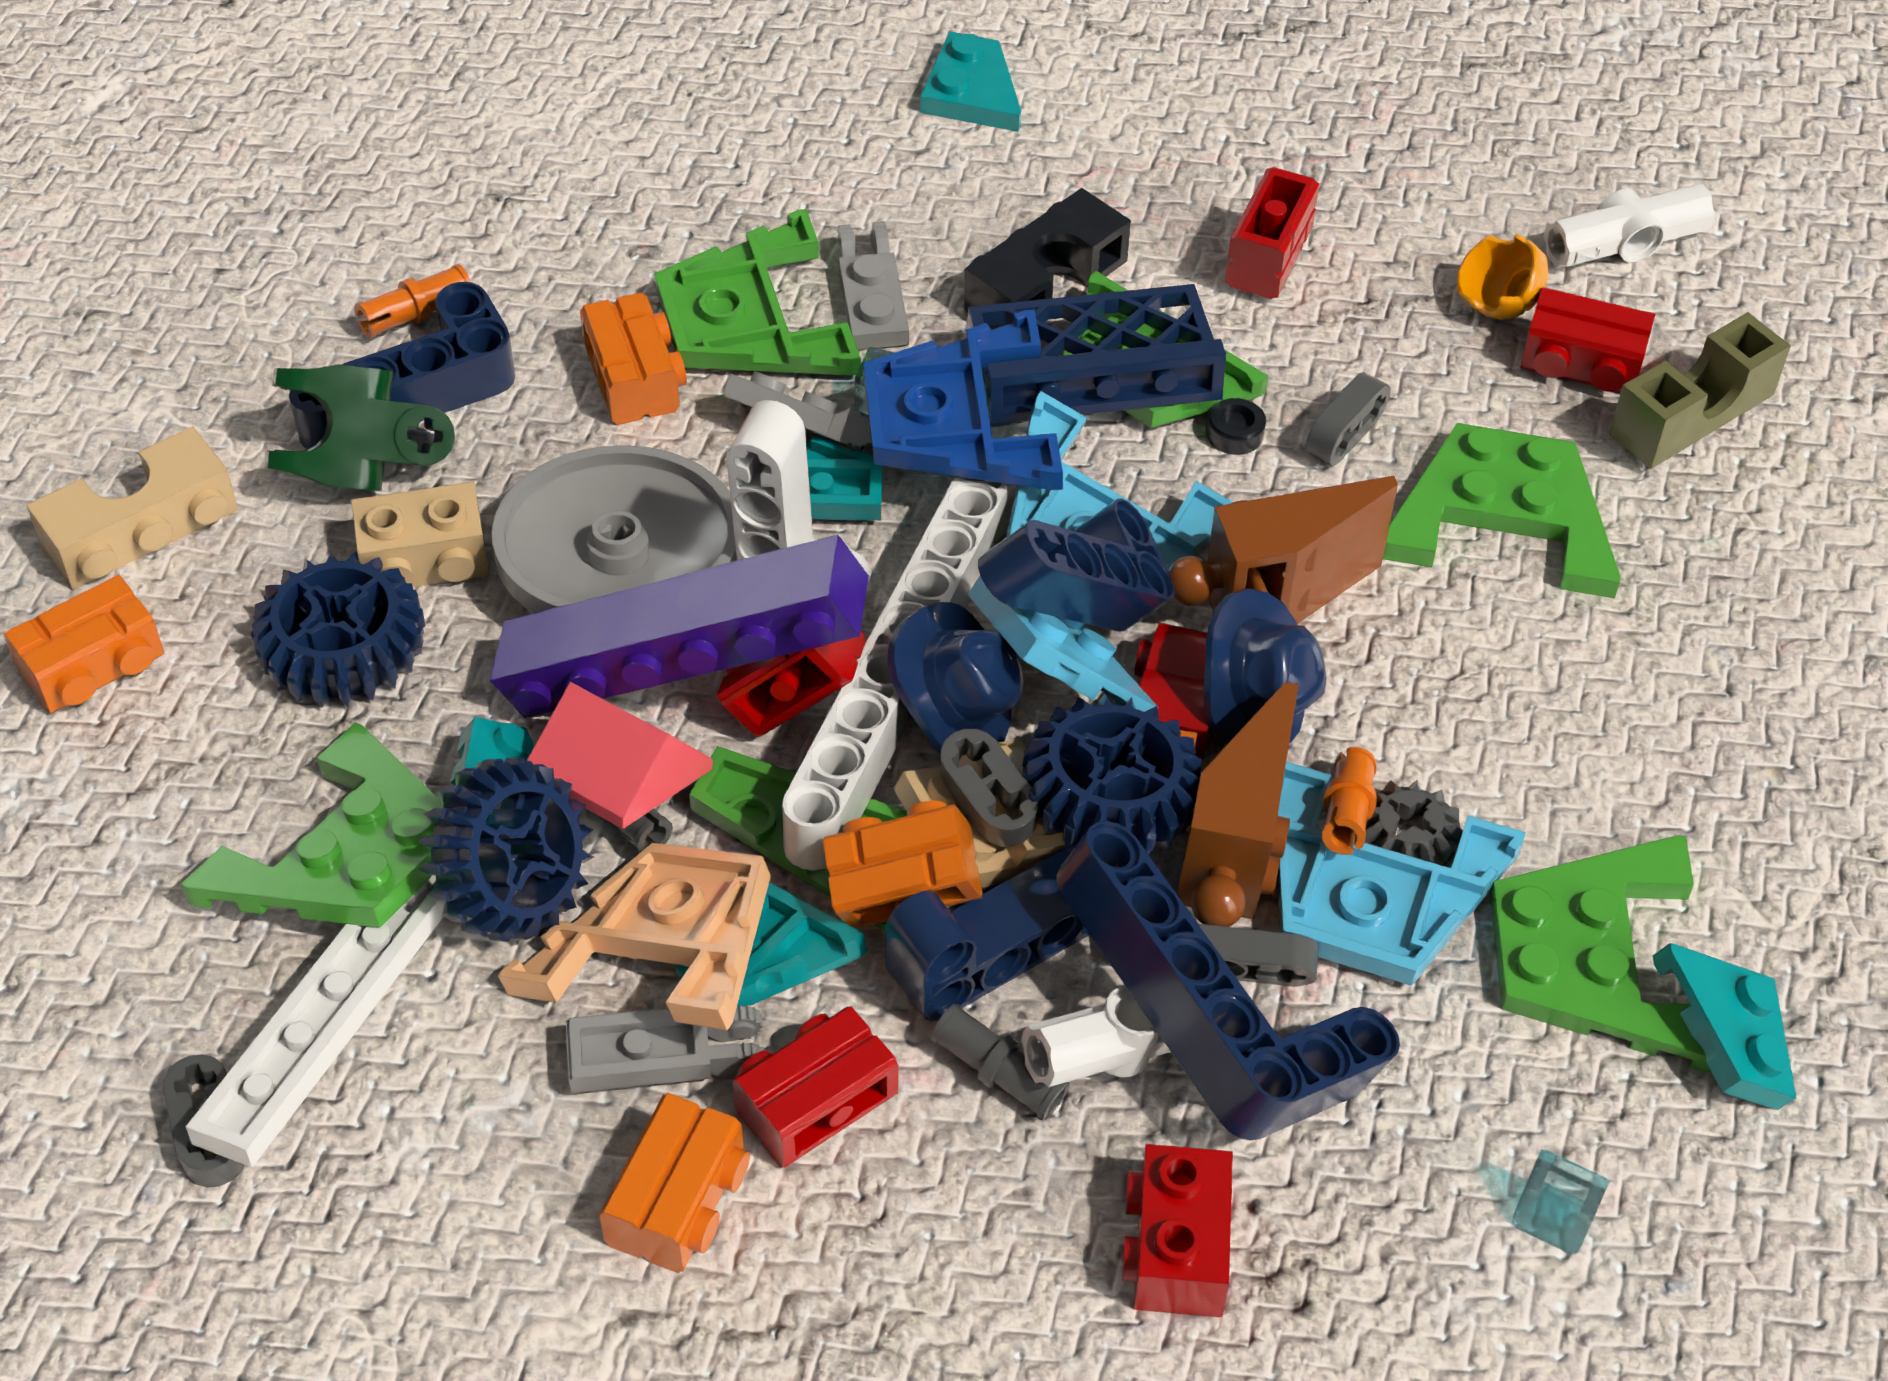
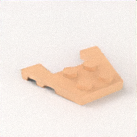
M651 843L590 895L594 903L592 908L574 923L559 921V925H554L541 936L546 947L524 965L515 958L502 969L498 977L508 995L557 1003L594 952L624 956L631 959L684 965L689 967L666 1000V1005L674 1021L728 1030L733 1023L771 875L763 856Z

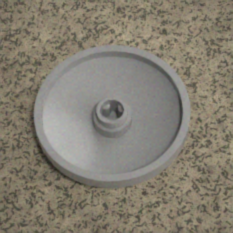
M631 445L602 446L579 450L552 459L526 474L507 492L496 510L492 525V545L497 573L508 592L533 613L737 561L731 498L727 487L712 472L700 464L678 454L650 447Z

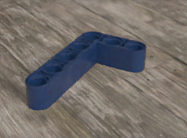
M1101 821L1090 826L1061 865L1057 873V885L1061 894L1219 1122L1228 1132L1238 1138L1249 1141L1262 1139L1356 1097L1398 1054L1400 1041L1393 1024L1381 1013L1367 1007L1352 1008L1283 1038H1279L1139 840L1120 824Z

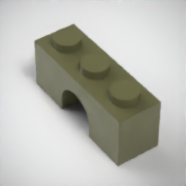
M1747 312L1707 336L1700 357L1685 375L1665 360L1625 383L1621 390L1609 435L1647 467L1652 469L1772 397L1776 391L1791 345Z

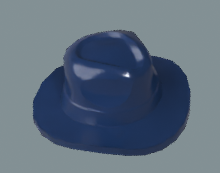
M1241 589L1225 595L1214 609L1208 627L1206 642L1204 714L1209 729L1221 744L1227 746L1285 682L1299 684L1290 735V742H1292L1300 732L1305 709L1325 693L1326 669L1318 640L1305 626L1297 625L1296 620L1286 605L1268 592Z
M937 602L923 607L905 618L893 632L888 646L887 664L895 690L928 741L940 755L945 740L954 732L963 729H978L990 734L997 742H1004L1011 725L1012 708L1020 702L1024 684L1022 667L1015 650L999 632L985 631L976 618L959 604Z

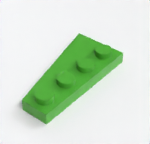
M717 746L711 756L713 759L712 770L697 780L689 794L691 810L831 898L828 880L830 874L827 868L820 870L802 869L793 865L784 852L782 803L785 793L796 773ZM870 799L861 818L875 817L885 822L908 815L906 810ZM886 922L874 924L885 932Z

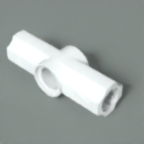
M1703 184L1691 185L1640 198L1634 190L1621 189L1607 196L1598 205L1596 210L1547 222L1543 237L1547 245V256L1556 268L1568 267L1618 253L1624 261L1633 263L1642 261L1654 254L1664 241L1712 229L1716 214L1712 206V195Z
M1125 985L1112 990L1105 1004L1027 1025L1021 1037L1025 1055V1067L1035 1084L1042 1082L1048 1087L1104 1071L1118 1077H1132L1143 1071L1150 1058L1171 1052Z

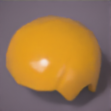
M1519 234L1514 235V240H1502L1492 235L1481 239L1466 254L1457 272V292L1473 309L1489 318L1502 320L1523 315L1525 311H1529L1535 306L1542 287L1546 288L1548 283V260L1546 255L1532 241L1526 240L1525 237Z

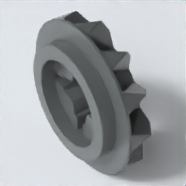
M1390 780L1382 791L1376 792V809L1366 823L1365 843L1441 866L1451 860L1457 852L1463 830L1459 823V808L1451 807L1445 802L1443 790L1430 793L1421 789L1418 780L1409 787H1399ZM1414 815L1423 817L1421 828L1412 826L1406 831L1402 830L1396 836L1400 818L1409 820Z

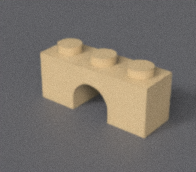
M194 426L139 451L147 483L132 495L122 498H105L94 493L84 479L81 478L26 504L41 547L72 590L97 578H101L238 510L227 468Z

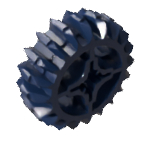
M356 551L346 561H338L330 552L325 563L314 565L305 558L303 571L294 573L283 570L281 585L265 586L264 601L255 604V622L252 624L251 638L260 668L264 669L265 675H270L271 682L276 685L278 691L289 689L290 694L294 696L297 702L313 695V699L321 708L331 698H339L348 708L352 696L364 694L373 701L376 687L383 685L395 689L398 679L397 673H412L414 656L422 654L424 643L423 628L426 624L423 609L420 608L418 593L413 589L412 583H406L405 577L401 575L399 568L381 572L383 563L380 557L366 564H361Z
M1105 694L1096 706H1091L1080 697L1075 705L1072 706L1071 711L1056 706L1049 721H1039L1037 729L1033 732L1032 740L1029 741V746L1024 750L1022 761L1023 778L1032 787L1029 790L1028 796L1032 802L1038 801L1037 818H1042L1041 823L1044 828V835L1063 833L1065 848L1068 850L1078 844L1090 826L1096 822L1110 821L1128 829L1139 840L1148 854L1154 849V845L1169 849L1172 841L1176 839L1177 833H1185L1193 819L1200 776L1203 771L1201 766L1202 759L1195 756L1194 738L1180 736L1179 720L1159 721L1160 717L1157 706L1145 712L1135 709L1132 697L1123 706L1113 705Z
M520 757L506 758L505 761L502 759H485L482 762H478L476 768H465L460 772H455L456 785H446L444 788L437 790L443 808H433L431 811L424 813L434 825L432 835H426L418 840L422 845L431 849V860L420 867L419 870L427 875H435L436 881L427 895L435 898L436 901H445L442 917H446L452 922H461V931H466L472 936L489 937L490 941L527 940L537 937L540 929H550L554 925H559V912H567L570 909L577 908L571 890L579 889L589 884L580 874L581 863L595 858L583 850L582 839L591 833L593 829L578 823V817L586 804L578 802L576 799H568L572 783L566 782L561 778H554L553 768H548L543 764H532V761H526L525 758ZM502 801L500 809H494ZM491 811H492V814H491L490 818H489L488 821L485 823L486 819L488 818L489 814H490Z

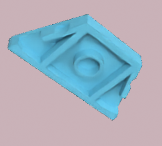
M981 576L978 577L968 596L1023 661L1049 676L1061 680L1093 701L1098 693L1103 691L1108 693L1117 705L1123 706L1132 697L1135 709L1143 712L1157 706L1113 657L1116 648L1103 636L1089 630L1080 622L1008 606L994 597L985 586Z

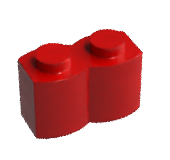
M1159 622L1153 640L1143 638L1141 640L1134 675L1142 677L1139 686L1159 707V721L1179 720V730L1197 733L1195 756L1204 761L1212 734L1204 714V679L1208 633Z

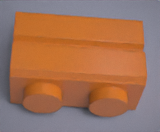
M643 292L617 297L614 303H611L608 299L583 305L580 310L583 343L611 421L616 425L642 420L646 414L650 417L676 412L678 407H680L678 387L687 385V377L680 352L669 353L667 346H671L672 341L665 313L654 314L648 297Z
M120 574L3 634L20 675L31 690H34L37 698L49 714L66 705H78L87 701L97 689L124 675H135L144 671L151 665L154 659L165 654L151 614L138 597H135L133 591Z
M942 801L920 802L907 810L908 816L885 822L875 817L857 818L844 824L842 833L824 837L823 845L826 866L830 874L828 880L832 907L835 914L844 923L857 929L886 922L892 911L901 902L921 891L930 890L936 893L946 907L982 898L983 893L979 870L975 860L976 852L972 829L968 820L955 804L947 806Z
M668 1092L665 1095L663 1094L599 1213L604 1242L611 1248L637 1258L643 1256L648 1262L676 1273L684 1271L693 1251L704 1254L710 1247L718 1228L720 1213L715 1211V1208L724 1190L735 1193L747 1172L750 1152L744 1150L742 1123L733 1116L708 1107L701 1109L697 1103Z

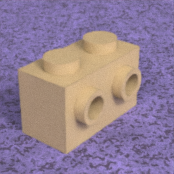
M474 481L351 499L357 553L361 564H366L380 557L383 563L381 572L399 568L401 575L405 577L406 583H412L413 587L445 582H459L471 578L490 576Z

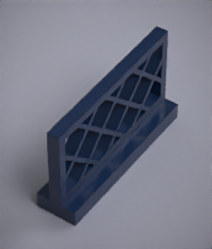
M1195 284L968 307L970 328L987 323L988 326L1008 325L1013 323V314L1035 309L1039 338L1049 343L1041 350V358L987 363V368H981L987 392V408L991 424L1029 420L1031 409L1040 391L1082 415L1223 400L1226 352L1222 340L1213 338ZM1185 306L1186 312L1178 319L1158 311L1160 308ZM1119 312L1129 318L1119 325L1102 316L1108 313ZM1060 318L1072 322L1064 331L1045 323L1047 320ZM1143 324L1163 331V333L1154 340L1135 331ZM1088 329L1106 337V339L1096 346L1078 337ZM1178 338L1186 341L1185 343L1173 344ZM1121 344L1129 347L1128 349L1116 350ZM1064 350L1067 351V352H1069V353H1072L1071 355H1061V356H1058V355H1060Z

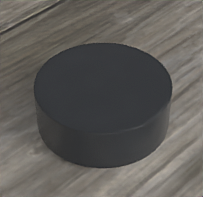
M1240 398L1222 400L1213 405L1208 413L1207 439L1213 447L1227 454L1242 455L1256 450L1264 440L1266 416L1263 410L1251 401Z

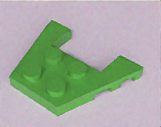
M807 209L797 210L788 214L787 224L769 232L764 225L747 232L746 242L721 252L715 246L654 273L657 296L662 312L665 313L668 321L674 351L680 352L685 368L833 375L861 374V357L848 322L795 332L788 331L767 270L768 267L819 258V243Z
M1457 423L1389 526L1383 555L1385 560L1432 567L1440 522H1447L1563 542L1565 545L1560 589L1615 598L1620 584V573L1576 443L1573 441Z
M355 722L316 758L324 778L349 787L354 791L350 792L343 802L312 832L302 837L297 846L276 866H267L221 846L180 885L187 902L195 907L210 908L213 900L236 902L240 912L263 914L271 906L297 909L300 919L381 928L432 876L419 870L420 867L431 860V849L422 845L418 840L426 835H432L434 825L424 813L431 811L433 808H443V805L363 725Z
M1676 835L1494 881L1490 893V905L1502 1010L1587 1036L1590 1029L1629 1040V1046L1632 1050L1656 1056L1657 1051L1662 1050L1691 1059V1068L1711 1072L1702 1046L1693 1038L1680 1014L1691 1004L1641 1001L1626 898L1689 899L1694 882L1686 836Z

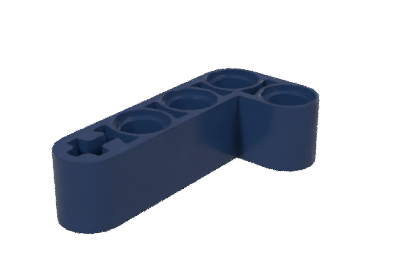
M472 282L452 283L444 287L437 294L435 303L440 331L342 364L394 371L391 401L429 405L440 409L444 413L498 395L508 390L516 377L508 328L486 291L481 286ZM290 390L289 398L299 440L305 449H309L315 446L324 436L327 426L326 413L321 403L313 396L300 391Z
M1116 499L1073 531L1037 520H1030L978 559V570L985 586L1000 602L1008 606L1118 632L1127 630L1171 600L1175 595V588L1171 582L1169 572L1146 521L1140 512L1124 499Z
M1075 846L1068 850L1066 848L987 891L982 895V898L971 900L950 912L937 894L930 890L911 895L892 911L885 926V966L889 974L925 1020L931 1022L939 1021L946 1010L953 1004H958L962 1008L966 1007L1090 935L1061 894L1057 885V873Z

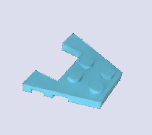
M1040 391L1031 409L1026 436L1057 434L1063 469V490H1048L1016 485L1007 537L1030 520H1037L1073 531L1116 499H1124L1130 502L1143 516L1167 570L1177 559L1193 556L1210 544L1215 506L1234 503L1233 501L1196 481L1172 521L1168 523L1062 462L1066 453L1080 434L1087 417Z
M1286 762L1278 816L1290 818L1283 858H1280L1277 874L1280 932L1303 935L1315 940L1319 944L1318 957L1412 986L1489 893L1494 881L1499 880L1517 859L1526 832L1468 815L1451 868L1364 843L1360 850L1353 844V854L1340 855L1332 852L1325 846L1322 840V830L1318 829L1324 812V791L1328 783L1333 780L1334 775Z

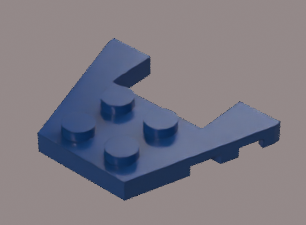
M1035 309L1013 314V323L990 330L987 323L966 329L967 338L938 348L932 340L863 363L874 464L1048 490H1063V469L1056 433L993 438L989 421L981 368H987V363L1041 358V343Z

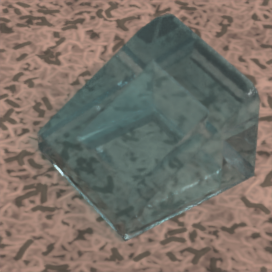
M1541 1149L1513 1214L1512 1225L1569 1254H1577L1594 1221L1610 1181L1559 1155Z

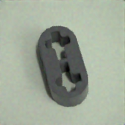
M1365 372L1359 373L1317 417L1308 434L1305 450L1332 466L1337 465L1379 420L1388 403L1391 387Z
M963 729L950 735L941 748V778L949 792L981 835L989 842L999 846L1011 847L1024 843L1033 835L1037 827L1038 801L1032 802L1028 796L1029 790L1032 788L990 734L978 729ZM966 755L971 761L982 759L983 779L979 777L969 764L959 767V757ZM996 795L1008 810L1019 807V818L1012 821L1006 814L995 817L996 800L994 796Z
M200 1054L183 1058L168 1070L163 1082V1092L175 1151L187 1178L193 1183L209 1188L222 1186L234 1180L242 1172L244 1164L221 1155L212 1160H205L203 1156L205 1149L191 1143L186 1125L199 1110H196L191 1098L192 1085L198 1082H205L206 1099H208L227 1075L220 1061L212 1056Z

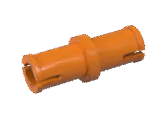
M460 264L453 265L447 270L416 281L414 278L405 279L399 282L398 289L365 302L356 303L354 306L355 316L363 314L365 316L364 319L357 322L362 332L368 338L375 337L378 333L409 321L415 324L429 320L431 312L437 311L435 300L437 294L444 287L452 283L469 282L471 280L466 270Z
M1361 747L1347 748V756L1342 751L1337 755L1334 778L1328 783L1323 796V807L1327 817L1322 830V840L1329 850L1340 855L1353 854V844L1358 850L1363 847L1366 840L1365 829L1367 820L1372 817L1376 809L1377 796L1373 787V779L1377 771V761L1372 753Z

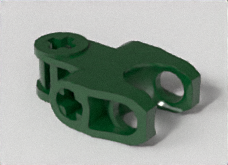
M342 364L309 369L274 368L272 386L280 387L284 390L300 391L313 396L321 403L326 413L327 426L321 440L307 450H266L264 468L293 473L326 486L382 491L385 462L423 466L434 465L442 461L453 448L455 441L454 426L449 417L438 408L429 405L391 401L394 371ZM422 418L424 419L425 429L434 431L433 443H423L421 452H417V442L407 440L408 428L418 427Z

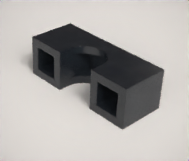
M1080 188L1063 201L1054 203L1047 212L1024 228L1015 230L1008 239L985 255L976 257L965 268L964 310L968 312V307L1050 299L1053 297L1054 274L1073 277L1088 287L1089 278L1095 271L1108 276L1127 262L1131 220L1085 189ZM1006 324L992 325L989 327L993 330L1005 326Z

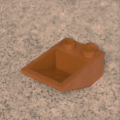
M1388 476L1215 506L1207 562L1199 557L1185 556L1174 561L1168 568L1171 582L1175 588V595L1172 599L1185 606L1199 605L1208 599L1214 612V609L1225 595L1241 589H1253L1268 592L1283 602L1298 624L1381 567L1398 487L1395 477Z
M1285 682L1201 773L1177 895L1185 906L1192 908L1195 917L1202 924L1230 927L1237 923L1241 917L1254 919L1260 894L1273 896L1280 858H1283L1290 824V818L1278 816L1299 684Z

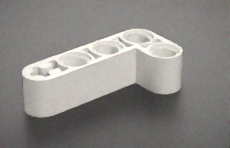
M772 400L757 402L752 407L731 444L726 458L737 560L817 540L813 539L806 436L803 421L793 409L783 403ZM849 549L869 575V582L872 573L869 563L859 553Z

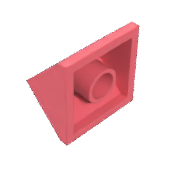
M572 682L569 683L527 761H532V764H543L548 768H553L554 778H561L566 782L572 783L568 799H576L578 802L586 804L584 808L622 829L711 771L713 765L712 758Z

